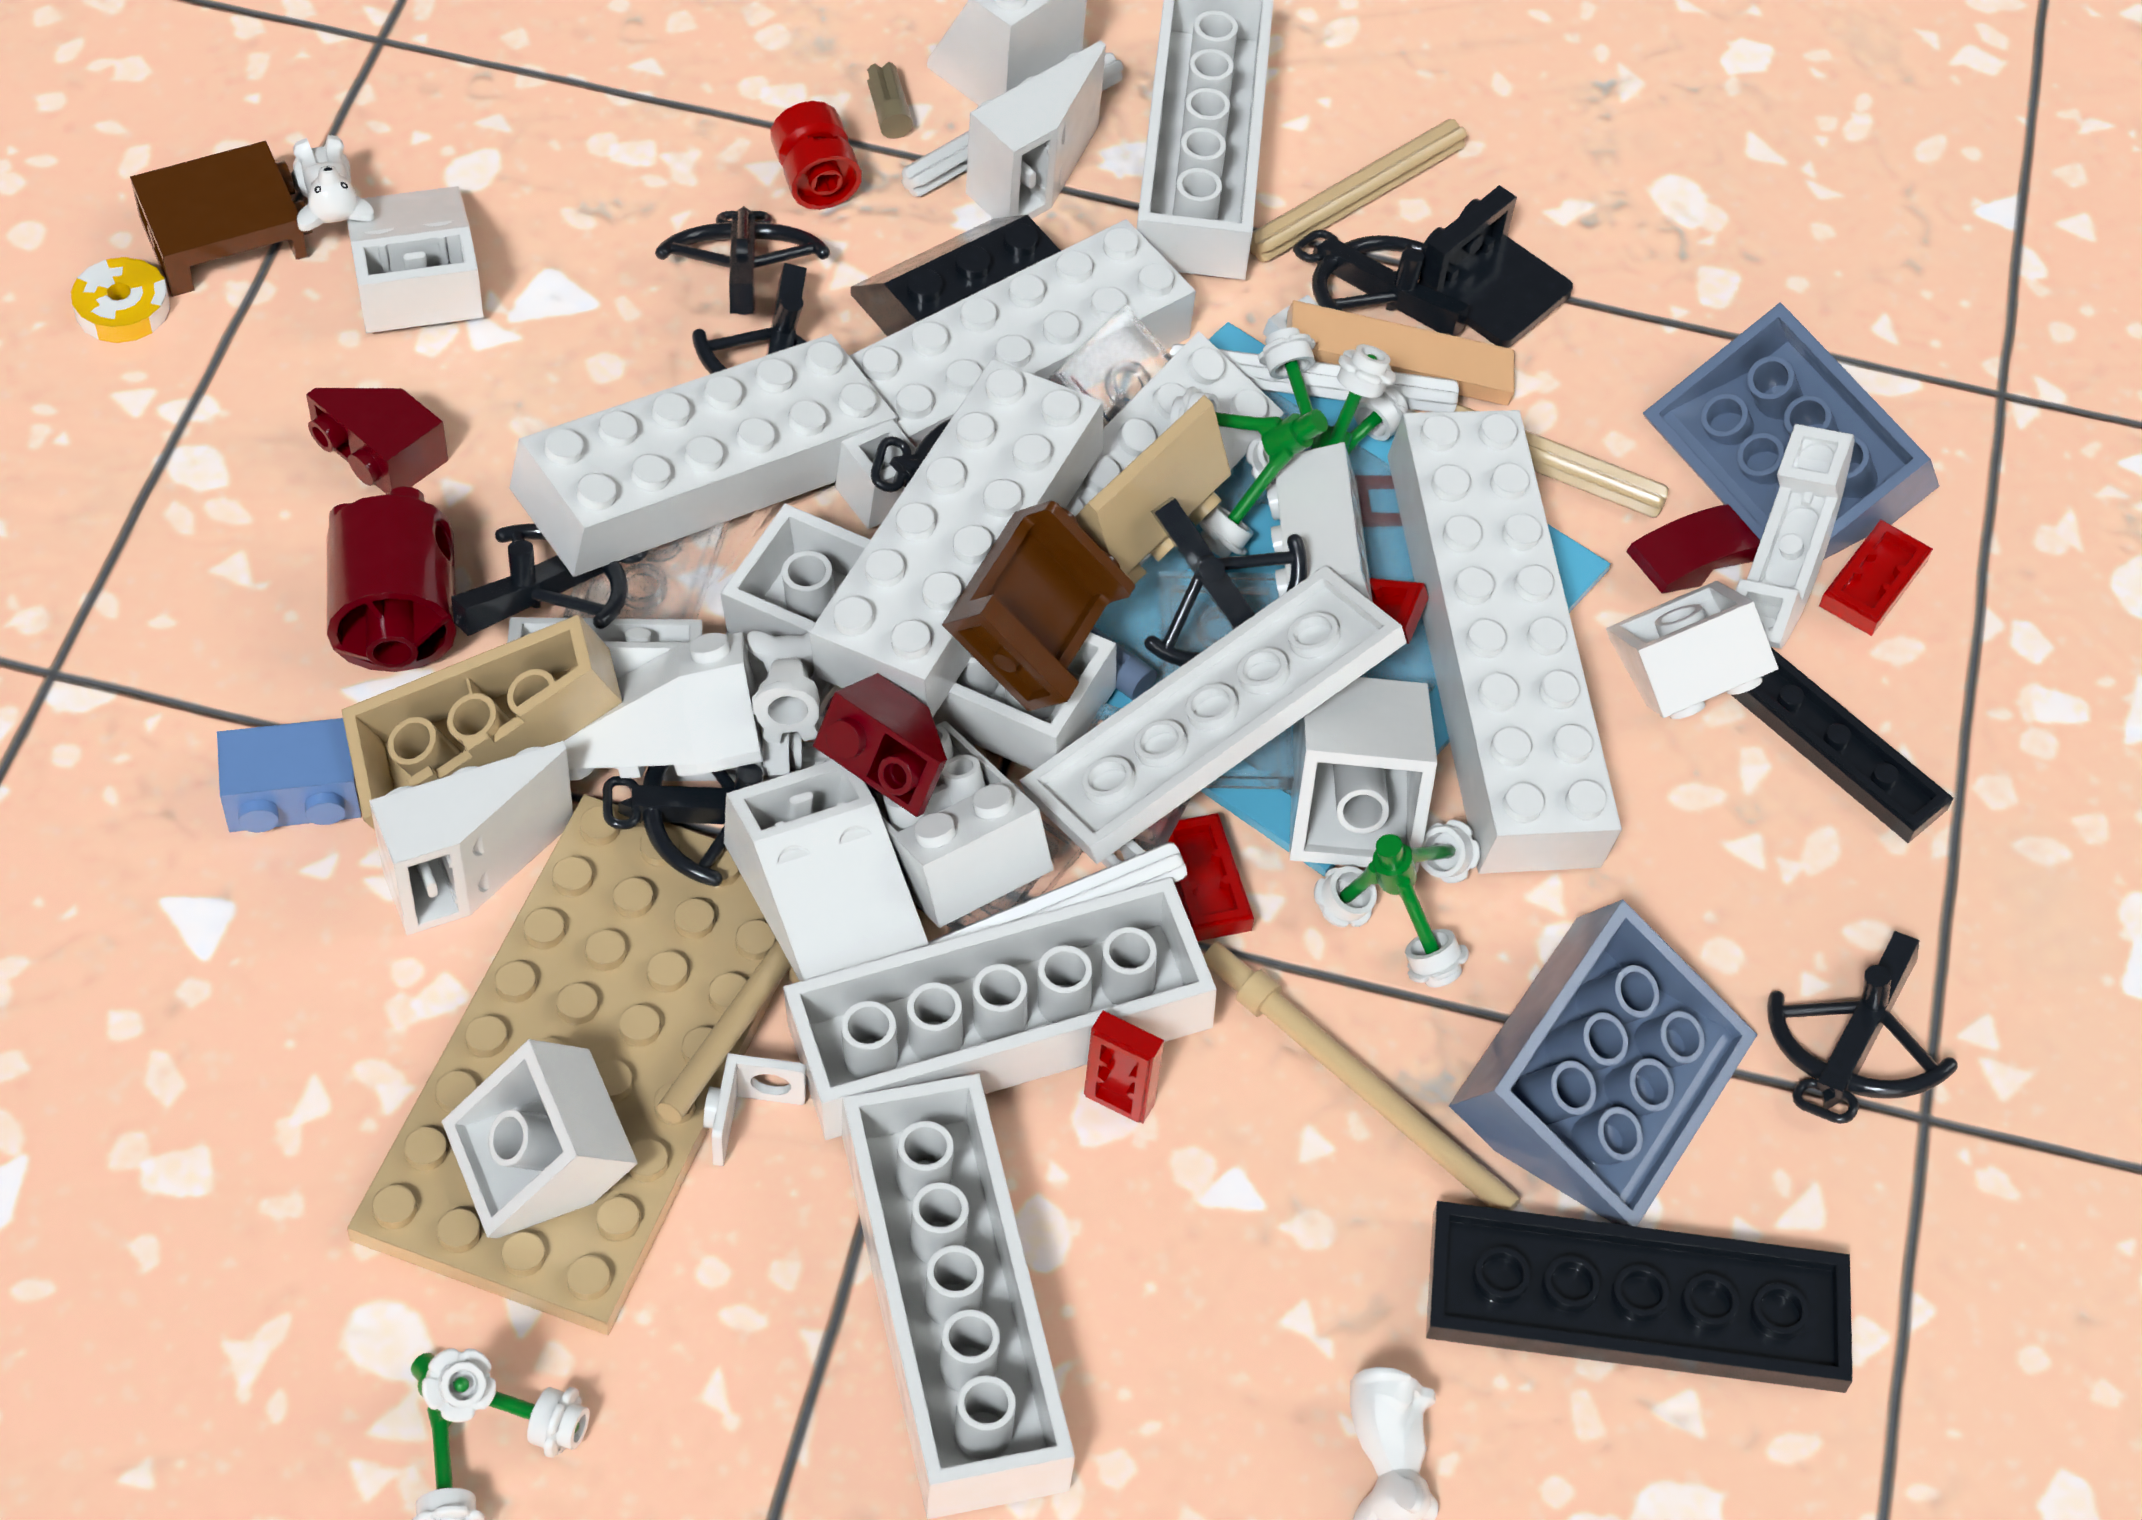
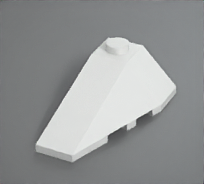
M739 632L729 635L707 633L701 635L690 643L678 645L618 678L617 682L622 703L564 741L567 749L570 780H581L588 776L595 768L618 769L620 778H641L645 772L644 766L674 765L677 776H693L763 762L761 725L757 721L756 715L752 712V696L758 689L743 633Z

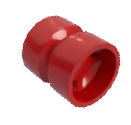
M807 101L797 103L785 109L775 119L770 129V140L777 158L783 167L784 176L796 202L807 209L822 210L835 207L847 201L857 191L862 182V170L848 142L847 133L835 108L825 102Z

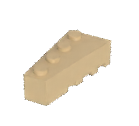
M578 614L341 709L363 821L374 829L369 800L385 796L390 791L399 787H414L450 776L455 771L464 767H479L515 756L526 748L545 747L565 741L621 704L622 698L609 647Z

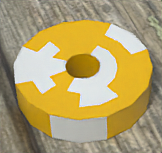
M120 257L105 259L91 265L76 278L71 289L72 307L76 321L85 333L101 341L122 343L141 339L159 328L165 322L170 310L165 278L156 267L140 259Z

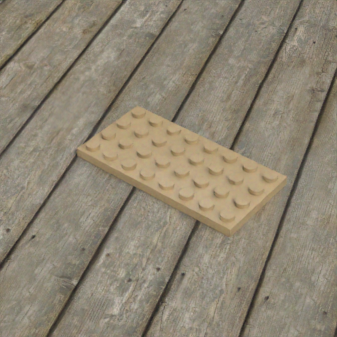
M585 794L582 796L347 1227L351 1242L609 1336L709 1129L703 1126L706 1097L710 1086L721 1088L727 1057L679 1123H670L664 1120L657 1112V1105L777 940L726 847L711 867V869L722 874V883L717 887L699 883L679 873L660 857L649 841L644 822L638 823L631 829H615L604 820L603 800ZM613 804V816L616 819H629L618 813L619 806ZM663 822L666 832L674 845L696 863H699L715 840L694 831ZM778 985L729 1053L745 1055ZM528 1039L589 1049L638 1164L591 1205L500 1238H488L447 1137L442 1120Z

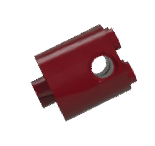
M407 486L396 487L390 490L388 494L365 497L351 504L344 503L333 507L329 513V527L326 537L327 637L333 650L349 663L377 671L398 672L418 669L439 660L453 646L457 626L454 624L451 596L456 595L454 532L448 517L434 505L425 502L424 494L420 490Z

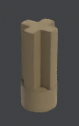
M887 62L883 67L874 63L867 69L869 75L867 82L881 133L890 139L904 137L912 130L913 121L897 68L891 62Z

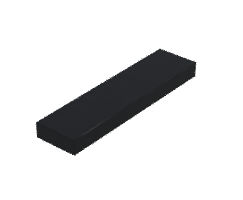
M1772 647L1771 650L1778 670L1761 676L1763 681L1756 688L1744 693L1731 695L1907 843L1911 842L1949 809L1954 799Z

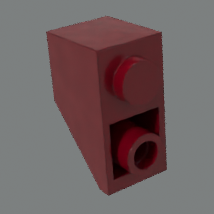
M314 388L306 394L311 419L308 423V428L313 439L323 450L327 452L334 450L350 464L355 475L368 486L375 484L386 494L396 487H412L448 461L443 421L403 388Z
M879 673L834 693L813 744V747L915 817L924 814L947 761L930 708Z

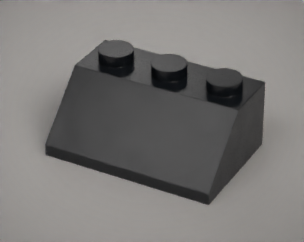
M1028 214L991 219L851 286L850 295L888 337L1061 250Z

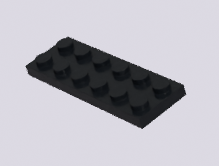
M1437 1201L1432 1218L1426 1339L1846 1393L1853 1382L1850 1254Z

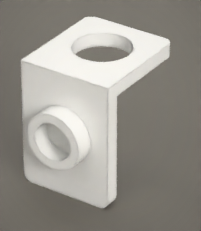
M727 1054L721 1088L709 1087L704 1109L703 1126L704 1128H712L713 1165L724 1166L737 1097L803 1105L806 1098L805 1064L739 1054ZM762 1074L775 1075L785 1079L790 1084L784 1086L766 1085L756 1080L754 1076Z

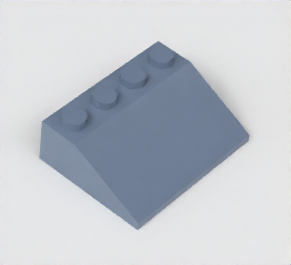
M1781 302L1643 412L1647 421L1724 505L1729 504L1760 541L1780 488L1777 473L1794 425L1799 424L1853 434L1855 442L1847 480L1824 559L1868 537L1880 520L1890 525L1939 487L1929 456Z
M1622 899L1576 918L1451 1101L1449 1107L1498 1154L1613 1224L1637 1227L1757 1037V1034Z

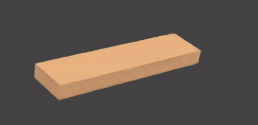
M1296 300L1292 301L1287 312L1286 328H1298L1300 334H1308L1311 339H1314L1315 347L1312 349L1316 362L1339 364V357L1343 355L1344 351L1355 350L1358 345L1366 344L1384 351L1390 357L1389 365L1393 372L1456 380L1459 386V395L1507 406L1514 395V349Z

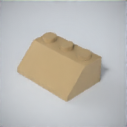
M1203 395L1075 516L1078 525L1103 551L1109 553L1117 560L1120 569L1134 584L1147 573L1139 564L1144 558L1151 554L1159 562L1175 547L1151 513L1152 510L1170 497H1174L1191 522L1197 526L1222 501L1214 491L1231 475L1213 403Z

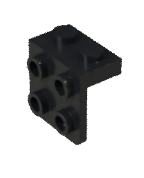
M1499 185L1481 200L1475 198L1470 201L1456 220L1446 228H1436L1427 237L1421 249V252L1424 254V261L1418 283L1469 304L1470 308L1465 324L1494 345L1508 348L1569 299L1573 283L1570 279L1508 237L1517 196Z

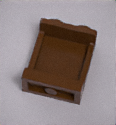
M266 140L130 176L139 218L172 297L195 291L190 266L284 240L288 241L296 260L308 257L304 235L313 233V229L301 231L297 223V216L300 210L305 207V203L302 199L293 202L291 195L295 194V188L288 165L285 160L275 162Z
M1047 501L1014 512L942 623V626L1027 711L1068 702L1079 684V681L1067 670L1105 607L1111 602L1129 598L1136 586L1120 569L1117 560L1109 553L1103 551L1078 525L1077 519L1071 512L1061 507L1055 501Z

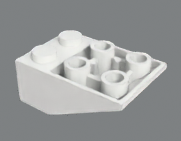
M1101 40L1080 52L1070 54L1062 62L1044 72L1026 78L1020 85L993 100L981 103L975 110L970 112L966 194L993 219L1027 214L1033 219L1052 208L1098 128L1106 44Z
M459 186L362 198L372 206L374 220L364 222L347 219L366 333L484 318L476 256Z
M946 721L936 725V729L947 761L924 814L915 817L865 782L879 808L912 900L939 928L1054 870L1039 807Z
M564 741L545 747L526 748L515 756L479 767H464L455 771L450 776L414 787H399L390 791L385 796L369 800L383 875L406 936L471 916L563 833L573 815L567 749Z
M830 760L726 793L724 845L799 981L929 945L879 808L863 780L834 760Z

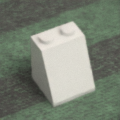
M968 0L927 59V68L979 106L981 103L993 100L1020 85L1026 78L1036 76L1062 62L1070 54L1082 51L1087 0Z
M1359 677L1293 724L1289 859L1291 861L1367 868L1376 850L1377 840L1386 834L1398 836L1402 843L1413 848L1423 847L1437 768L1428 683ZM1420 862L1415 864L1416 872L1419 871Z

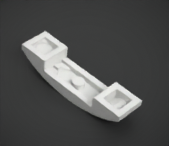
M1799 424L1794 425L1777 473L1780 488L1747 580L1740 578L1736 588L1738 593L1754 601L1770 647L1783 648L1804 610L1816 581L1842 500L1855 442L1853 434Z

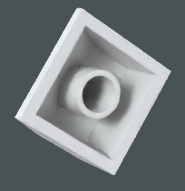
M1714 581L1605 628L1613 647L1646 706L1663 718L1670 716L1671 719H1681L1694 715L1705 708V700L1727 692L1729 695H1735L1750 691L1762 683L1761 676L1778 670L1754 601L1719 581Z
M528 1039L442 1120L447 1137L488 1238H500L591 1205L638 1164L592 1054L586 1048Z

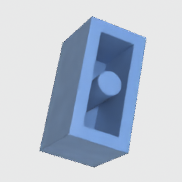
M343 718L217 731L220 799L229 832L249 831L259 833L269 831L275 827L309 823L330 825L344 819L361 818V807Z

